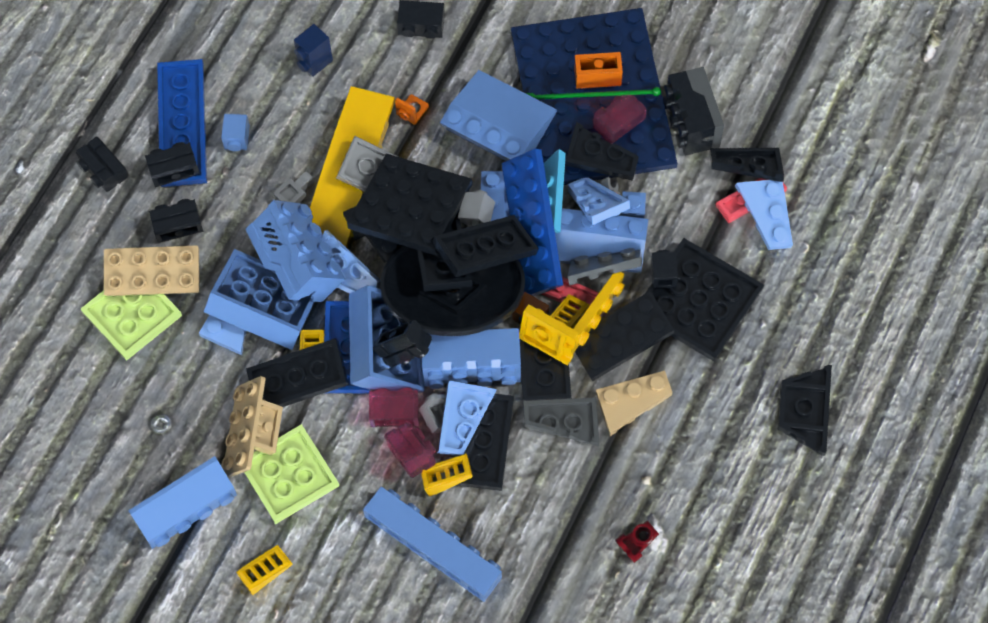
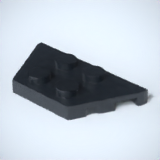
M826 365L823 369L814 372L802 373L799 377L782 380L780 388L778 430L821 456H825L827 452L832 365Z

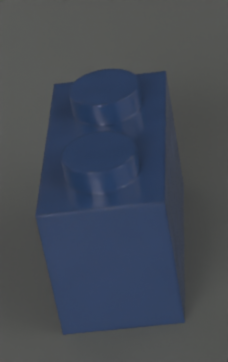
M315 24L311 25L294 39V52L298 60L297 65L303 72L307 71L314 77L333 61L329 37Z

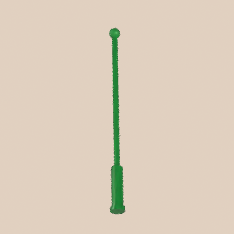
M654 87L650 90H628L535 95L534 93L525 94L535 99L621 96L653 94L654 96H659L661 94V89L659 87Z

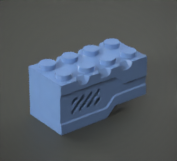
M273 200L245 230L264 268L275 271L289 300H300L311 294L312 301L323 302L345 280L341 267L337 262L331 260L333 255L331 248L321 240L323 237L321 228L317 224L312 223V211L307 204ZM270 241H276L278 245L270 244Z
M519 328L489 329L464 336L429 334L432 337V341L428 347V353L422 358L425 387L429 386L432 389H439L449 381L465 384L477 382L478 386L482 387L492 385V381H502L503 385H514L516 382H521Z

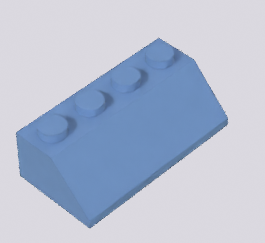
M562 208L561 232L555 233L560 263L570 264L571 260L578 256L585 255L589 258L596 257L603 252L615 254L621 253L624 249L634 248L635 250L641 249L643 265L649 219L617 215L592 225L583 211ZM642 266L625 271L642 273Z
M214 456L128 511L153 549L156 546L161 547L167 544L170 537L175 534L186 532L191 527V524L197 520L208 518L213 513V510L219 506L228 505L234 500L237 493Z

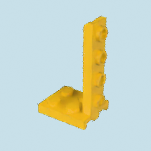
M624 273L612 274L573 329L564 322L545 314L543 310L528 305L523 312L519 339L568 366L578 346H584L590 335L588 332L591 328L595 330L599 325L601 314L603 312L607 313L611 308L613 297H619L625 286L622 283Z

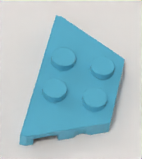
M560 149L544 163L555 233L561 232L566 155Z

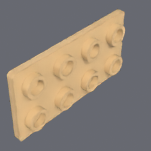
M198 246L104 249L105 296L199 293Z
M260 376L241 384L234 391V406L229 417V422L231 423L230 430L225 441L227 446L226 454L221 465L228 478L251 469L254 450L269 455L276 453L283 407L262 400L265 377Z

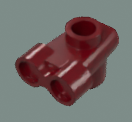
M645 521L643 524L637 525L627 535L623 533L615 541L635 563L643 556L641 553L659 533L648 521ZM642 532L649 534L648 539L645 541L639 538Z

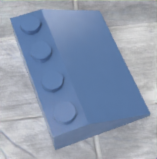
M478 70L451 102L440 123L447 131L508 161L537 147L557 109Z
M234 249L210 292L204 312L293 350L314 301L311 299V294L300 300H289L274 270L265 269L261 260Z
M369 285L349 294L350 384L372 390L424 392L422 358L418 359L415 357L406 365L398 364L390 367L383 360V357H380L374 351L373 347L380 334L404 323L394 317L388 310L382 299L381 289Z

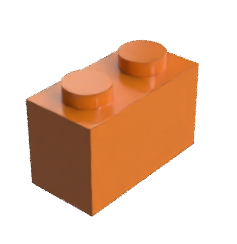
M621 52L575 55L574 73L576 89L621 86L623 74Z

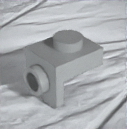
M431 394L418 409L432 433L441 432L444 412L443 405L445 404L446 394Z

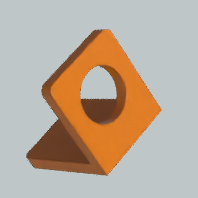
M412 94L405 101L396 98V115L416 125L428 109L429 104ZM411 103L420 105L421 108L417 113L416 108L410 105Z

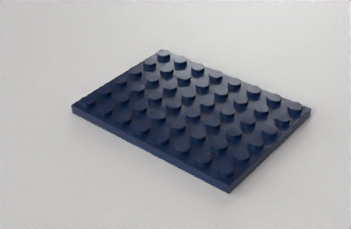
M642 8L511 27L513 47L522 92L543 95L660 88ZM621 52L623 70L621 86L576 89L574 73L575 55ZM662 92L659 96L642 94L537 99L557 109L555 116L536 149L542 150L544 163L559 149L566 153V161L576 122L583 125V128L592 133H598L601 135V138L611 144L616 143L639 156L635 174L677 168L678 163ZM565 166L564 185H568L581 178H590L595 181L607 177H615Z

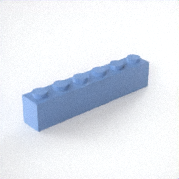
M380 487L363 509L365 518L485 602L502 579L501 567L491 559L486 561L480 557V552L473 546L468 545L466 547L459 542L460 538L451 531L446 533L439 528L440 524L432 517L425 518L422 516L420 510L412 503L405 504L394 490L388 489L387 491Z

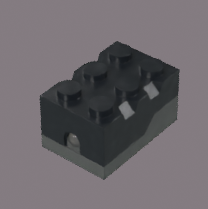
M704 67L668 75L667 84L664 85L666 95L663 96L665 109H669L672 112V115L669 116L672 129L676 128V131L679 133V135H676L678 147L683 149L685 156L707 151L710 148H720L724 123Z

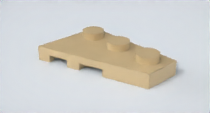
M665 371L596 389V396L609 435L612 436L617 430L626 424H630L635 418L672 396V389Z

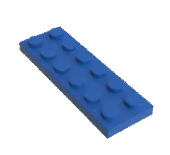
M203 60L157 63L159 149L172 148L174 144L184 142L185 144L190 142L200 173L199 175L162 185L161 187L207 183Z
M535 148L502 163L510 216H516L538 247L536 255L519 259L525 274V292L532 296H537L563 286L542 150Z

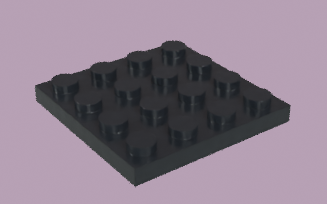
M386 153L347 222L348 229L436 255L437 250L432 244L433 238L448 232L461 207L465 193L469 192L473 185L472 178Z
M683 238L675 249L678 270L677 287L653 288L651 284L646 293L651 291L674 328L675 333L670 336L715 362L763 291L765 285Z

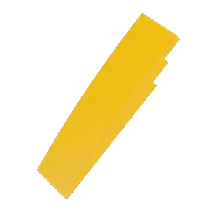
M353 86L350 87L310 206L313 215L312 223L317 224L321 228L322 235L325 230H328L346 248H348L352 232L351 229H348L343 212L357 206L364 192L336 179V176L354 136L382 149V143L389 126L388 120L395 103V97Z

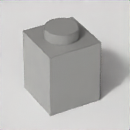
M483 190L466 192L461 203L458 219L468 227L489 222L492 218L495 201Z

